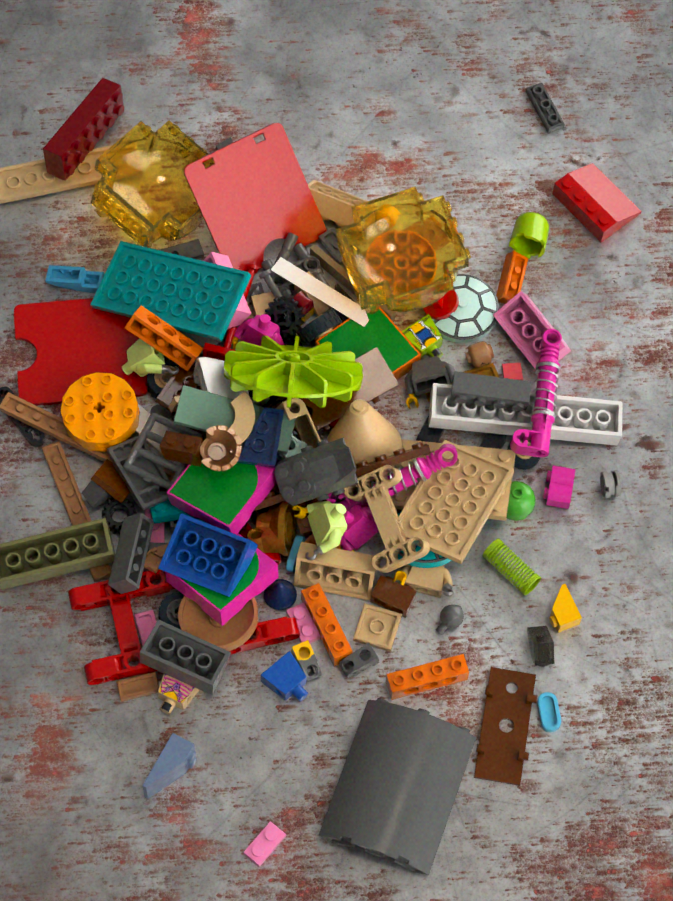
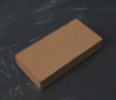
M155 672L116 681L121 702L156 694L159 689Z

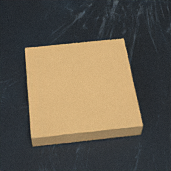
M364 603L353 641L365 645L370 643L372 647L391 652L402 614Z

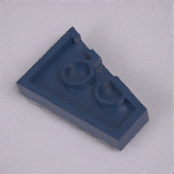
M264 407L249 439L244 444L237 463L276 467L284 410Z

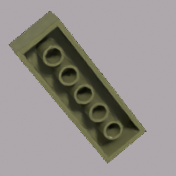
M106 518L0 544L1 590L114 562L115 551Z

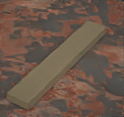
M314 244L310 248V255L320 261V266L367 306L375 301L393 322L395 321L396 312L317 245Z

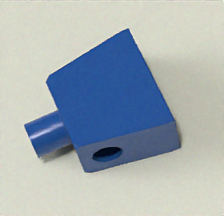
M290 651L261 674V682L284 700L294 695L301 702L309 694L303 688L307 683V677Z

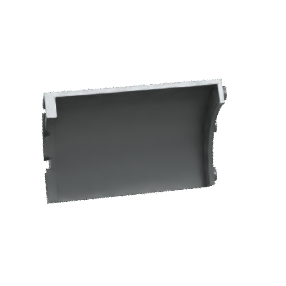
M381 698L368 700L319 836L333 844L354 848V845L364 847L365 852L379 857L389 856L395 859L394 863L414 873L429 875L477 737L470 734V730L465 727H457L429 715L430 712L425 709L419 708L415 710L389 703Z

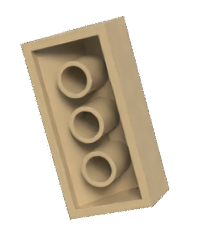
M316 180L308 183V187L323 220L330 219L335 221L336 225L350 227L352 231L359 234L365 233L370 229L374 221L373 216L378 207L377 204Z
M305 542L300 543L296 559L294 586L308 588L319 583L323 592L370 600L376 569L372 566L374 555L333 548L322 555L320 553L317 554L314 560H307L306 552L309 553L308 557H312L314 550L318 549L317 545Z

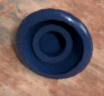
M284 579L275 580L264 590V600L274 610L290 608L297 598V591L294 585Z

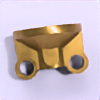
M284 501L281 504H274L256 510V528L248 531V539L258 544L257 548L263 553H281L283 556H289L296 532L293 506Z

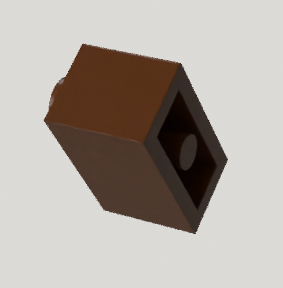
M166 430L159 446L164 459L199 467L202 464L203 458L200 455V447L203 443L202 438Z
M381 575L371 594L370 602L387 610L401 613L402 617L406 618L416 598L417 591L410 585L404 584L402 586L396 581L393 582L394 578Z

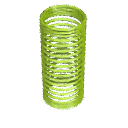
M500 538L494 540L483 552V557L488 562H491V565L496 567L508 581H511V584L516 586L523 595L529 594L538 585L541 577L535 571H532V568L527 566L520 557H517L515 552L509 550L510 547H507Z

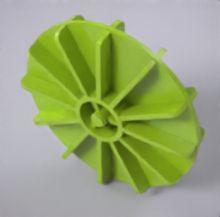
M263 336L261 346L244 341L238 342L236 344V351H228L226 353L223 370L224 377L230 380V389L235 392L253 390V401L259 402L272 395L287 397V408H291L292 398H308L318 407L323 408L326 406L327 397L344 402L351 400L352 391H358L361 388L363 366L361 363L355 362V354L352 351L332 353V343L328 341L309 348L299 346L300 336L295 337L294 346L279 345L269 336Z

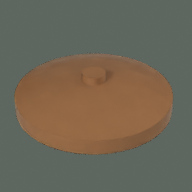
M184 596L179 606L178 620L181 630L222 649L231 651L243 645L254 633L258 623V607L253 597L245 604L243 609L222 626L205 613L196 602Z

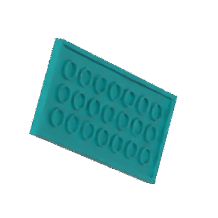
M120 241L90 305L95 309L129 318L142 305L179 331L222 341L251 275L246 271Z

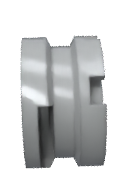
M612 470L611 473H607V471L601 472L600 485L603 497L610 498L611 495H614V497L621 496V481L618 471Z

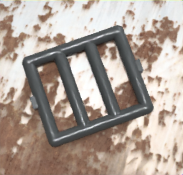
M153 412L144 425L123 468L144 478L143 480L149 484L153 482L169 490L189 464H175L142 448L146 438L159 444L163 439L162 436L151 432L155 421L182 434L203 438V436L190 428L175 424L172 420ZM137 455L176 472L171 482L133 465Z

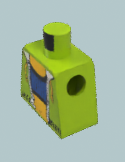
M429 314L401 331L419 351L421 357L430 355L431 357L438 356L441 358L443 356V353L439 350L442 346L443 338Z

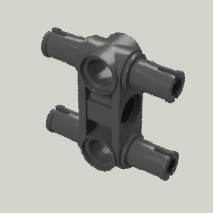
M302 243L297 244L293 251L300 261L293 265L306 273L309 271L316 279L330 287L323 276L324 273L320 267V261L316 257L309 255ZM270 259L263 261L261 264L264 271L271 270L274 266ZM271 270L270 276L275 284H283L276 285L281 294L286 296V299L289 297L294 298L291 293L294 291V284Z

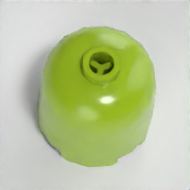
M535 212L521 214L516 219L509 247H512L514 251L528 259L531 256L537 255L538 258L541 257L545 252L549 232V224L546 218Z

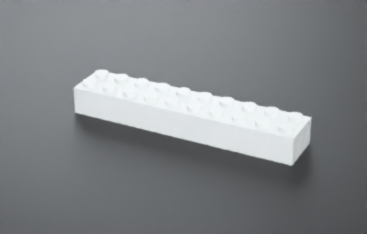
M433 383L429 407V427L503 435H513L519 429L532 430L531 409L535 405L532 402L536 396L535 393H530L527 410L515 411L511 408L498 409L489 405L477 406L474 403H457L450 400L452 385ZM557 395V400L554 402L556 410L553 411L555 422L552 424L550 439L618 445L622 437L621 401Z

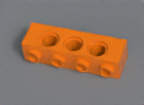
M142 305L136 310L125 326V329L186 371L191 368L203 351V347Z
M317 583L301 590V600L308 609L319 631L320 639L335 667L344 658L352 654L353 651L320 584Z
M464 654L388 673L386 674V685L391 700L466 681L468 680L469 669Z

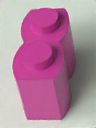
M553 465L552 470L547 471L546 482H549V488L545 487L543 499H547L546 505L569 509L576 469Z

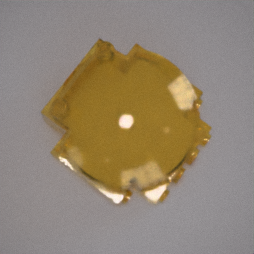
M170 120L156 132L150 126L140 121L97 158L94 169L102 177L95 185L90 203L96 207L98 216L110 219L132 238L137 245L151 248L152 244L160 238L169 241L181 239L192 233L203 221V216L183 170L186 165L208 155V152L196 144L190 136H187ZM212 159L203 162V164L207 168L213 165L214 162Z
M416 186L352 206V217L355 223L336 229L338 250L361 310L365 309L370 314L376 313L379 310V305H386L388 310L397 312L425 308L441 299L448 291L453 290V282L456 281L458 270L469 267L471 255L469 249L463 245L465 241L462 232L458 233L456 217H452L450 213L452 212L450 202H446L443 195L424 201L422 193H418Z

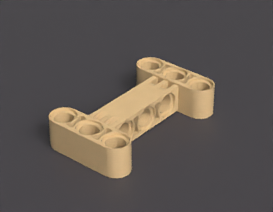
M385 465L357 478V484L344 489L346 497L359 502L367 499L386 550L374 555L372 566L383 573H389L426 556L430 550L429 543L422 538L412 537L407 540L388 491L389 488L401 481L402 475L398 469L391 465ZM390 471H393V477L390 480H388V473ZM375 479V486L370 488V482ZM358 487L357 495L353 496L354 488ZM421 542L422 547L418 552H416L415 546L417 543ZM403 550L404 556L399 560L398 553ZM385 558L386 565L383 568H381L380 562L382 559Z

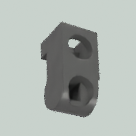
M367 643L344 658L339 663V666L346 677L351 678L380 662L370 643Z

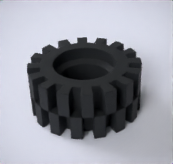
M113 498V502L108 500V505L104 504L102 518H106L110 531L112 530V533L115 535L117 532L120 535L123 521L116 522L113 520L112 515L115 511L123 510L127 513V517L137 514L134 503H130V500L127 498L122 503Z

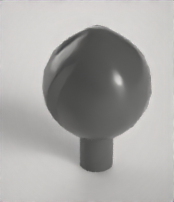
M452 604L445 606L440 612V621L442 623L436 628V631L442 635L447 628L459 627L464 619L462 607Z

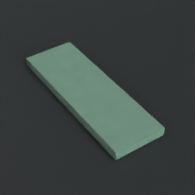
M183 385L173 423L204 432L208 428L217 425H224L229 428L234 421V411L230 406L234 399ZM253 405L255 410L254 426L264 407ZM285 413L278 452L283 454L288 453L296 420L289 421Z

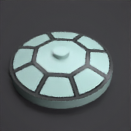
M455 274L444 277L434 284L451 286L459 298L458 308L450 314V317L442 320L432 319L443 339L455 343H470L490 333L497 322L493 314L499 310V303L495 292L486 282L475 276Z

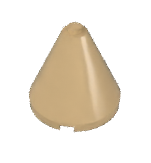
M356 400L351 403L326 439L332 442L344 437L346 446L350 448L355 466L357 463L365 460L368 463L373 462L375 457L386 454V457L394 455L393 451L402 448L401 436L395 426L364 400Z

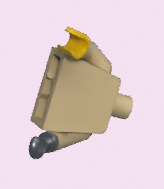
M407 564L395 573L393 582L400 580L402 586L404 584L412 586L418 593L441 598L442 588L444 591L443 595L452 596L454 594L452 590L453 581L449 570L444 565L434 568H419Z

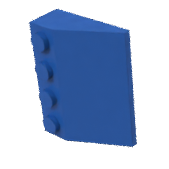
M181 513L158 569L230 597L251 564L258 544Z

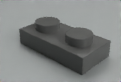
M334 227L319 236V241L339 265H343L344 262L355 257V252Z

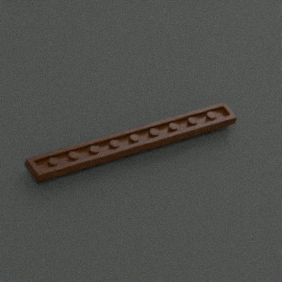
M423 442L413 444L412 449L405 451L404 448L393 451L394 455L386 457V454L375 457L373 462L368 463L367 460L356 464V477L368 474L385 465L392 466L431 453L429 445H423ZM271 491L254 511L286 500L280 492L275 494L274 491Z

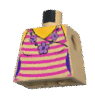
M164 674L158 689V698L164 701L160 710L168 715L171 714L174 707L184 710L199 692V689Z

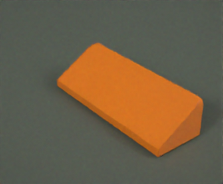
M516 251L508 253L505 257L496 294L498 303L506 304L521 291L528 258Z

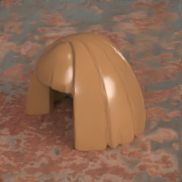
M224 425L212 426L206 430V439L200 447V455L203 458L201 462L204 466L210 468V470L220 472L229 470L237 463L242 446H240L241 441L236 432Z

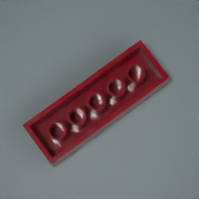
M102 77L44 146L43 154L48 174L66 181L70 175H73L77 166L84 161L87 154L94 149L96 143L104 137L106 131L114 125L115 120L123 114V94L120 84Z

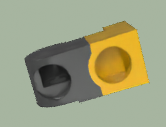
M308 640L291 648V653L305 673L307 681L322 675Z

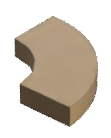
M246 391L230 403L234 411V421L230 428L239 436L241 445L250 435L255 421L254 406Z

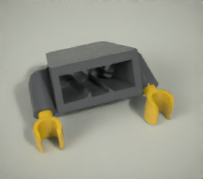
M424 355L421 357V360L413 362L412 370L405 377L406 395H409L406 400L408 408L411 409V402H415L418 408L419 402L414 397V394L417 396L431 392L433 383L451 385L455 372L454 367L445 361H441L438 356L430 357Z

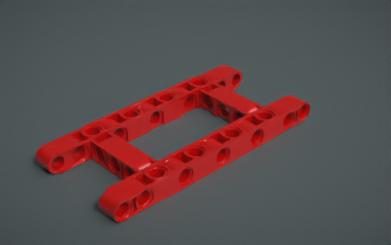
M265 553L278 565L281 563L279 553ZM159 569L157 573L151 571L143 572L139 589L124 594L114 593V589L108 585L109 580L75 587L68 591L72 610L86 611L108 605L111 606L121 654L95 659L84 666L88 685H98L158 671L140 663L141 647L130 601L133 598L146 595L147 597L155 596L176 589L167 582L165 571ZM154 580H160V581H161V582H160L159 584H157V585H154V584L151 583V582L154 581ZM285 616L259 622L252 634L255 638L252 640L248 639L243 645L229 652L236 654L295 640L300 636L297 620L294 617L287 618ZM131 661L138 662L136 666L129 665Z

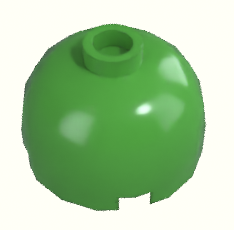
M513 481L511 484L506 517L509 520H524L534 510L536 501L534 491L526 483Z

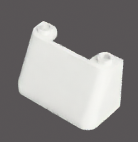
M208 357L197 358L193 377L195 384L198 383V386H201L203 391L231 399L237 398L244 392H235L230 389V380L224 377L223 360Z

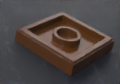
M108 459L91 478L93 482L120 503L130 493L124 480L116 472L113 463Z

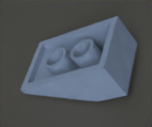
M172 733L142 785L145 798H151L186 774L189 768L192 769L197 761L194 743Z

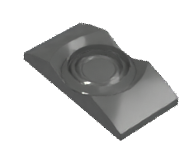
M136 436L107 448V452L116 472L127 485L131 497L144 511L169 500L167 495L168 489L153 482L149 484L143 480L144 478L123 468L128 455L139 437ZM145 440L142 448L152 452ZM137 455L133 465L170 482L161 465Z

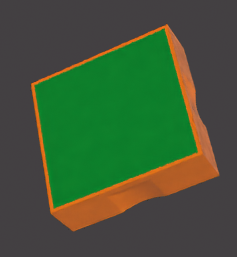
M375 301L365 307L369 319L365 327L349 318L315 341V346L326 341L331 342L332 353L352 351L355 354V358L377 347L396 380L412 370L413 362L421 360L419 351Z

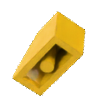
M566 584L561 585L549 617L552 627H556L558 633L580 625L582 619Z

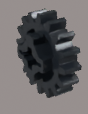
M282 296L280 299H273L274 302L268 304L270 308L265 309V312L271 317V322L280 327V335L283 334L284 338L289 335H295L296 331L301 330L299 325L305 323L301 320L305 316V314L300 312L303 307L297 306L299 301L292 302L293 297L286 299V296ZM285 325L286 327H290V328H289V329H285V328H282V326Z

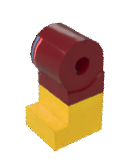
M300 291L294 296L292 302L299 301L297 306L303 307L300 312L305 314L301 320L306 322L314 314V304L312 299L307 298L304 292Z

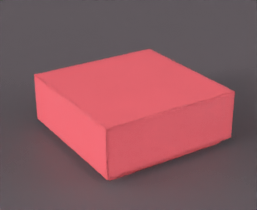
M521 362L502 364L503 378L523 381Z

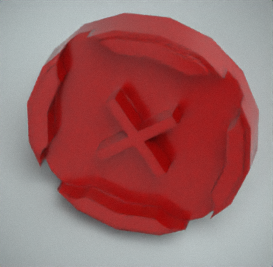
M438 284L432 285L425 292L421 303L426 315L429 314L435 320L447 319L450 317V314L457 310L459 298L451 286Z

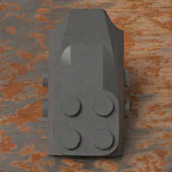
M344 437L332 442L328 440L317 443L318 447L312 448V446L302 448V453L278 461L275 468V477L282 497L289 504L294 506L316 498L319 502L328 499V494L333 493L336 496L345 493V488L358 483L355 474L357 469L350 448L346 446Z

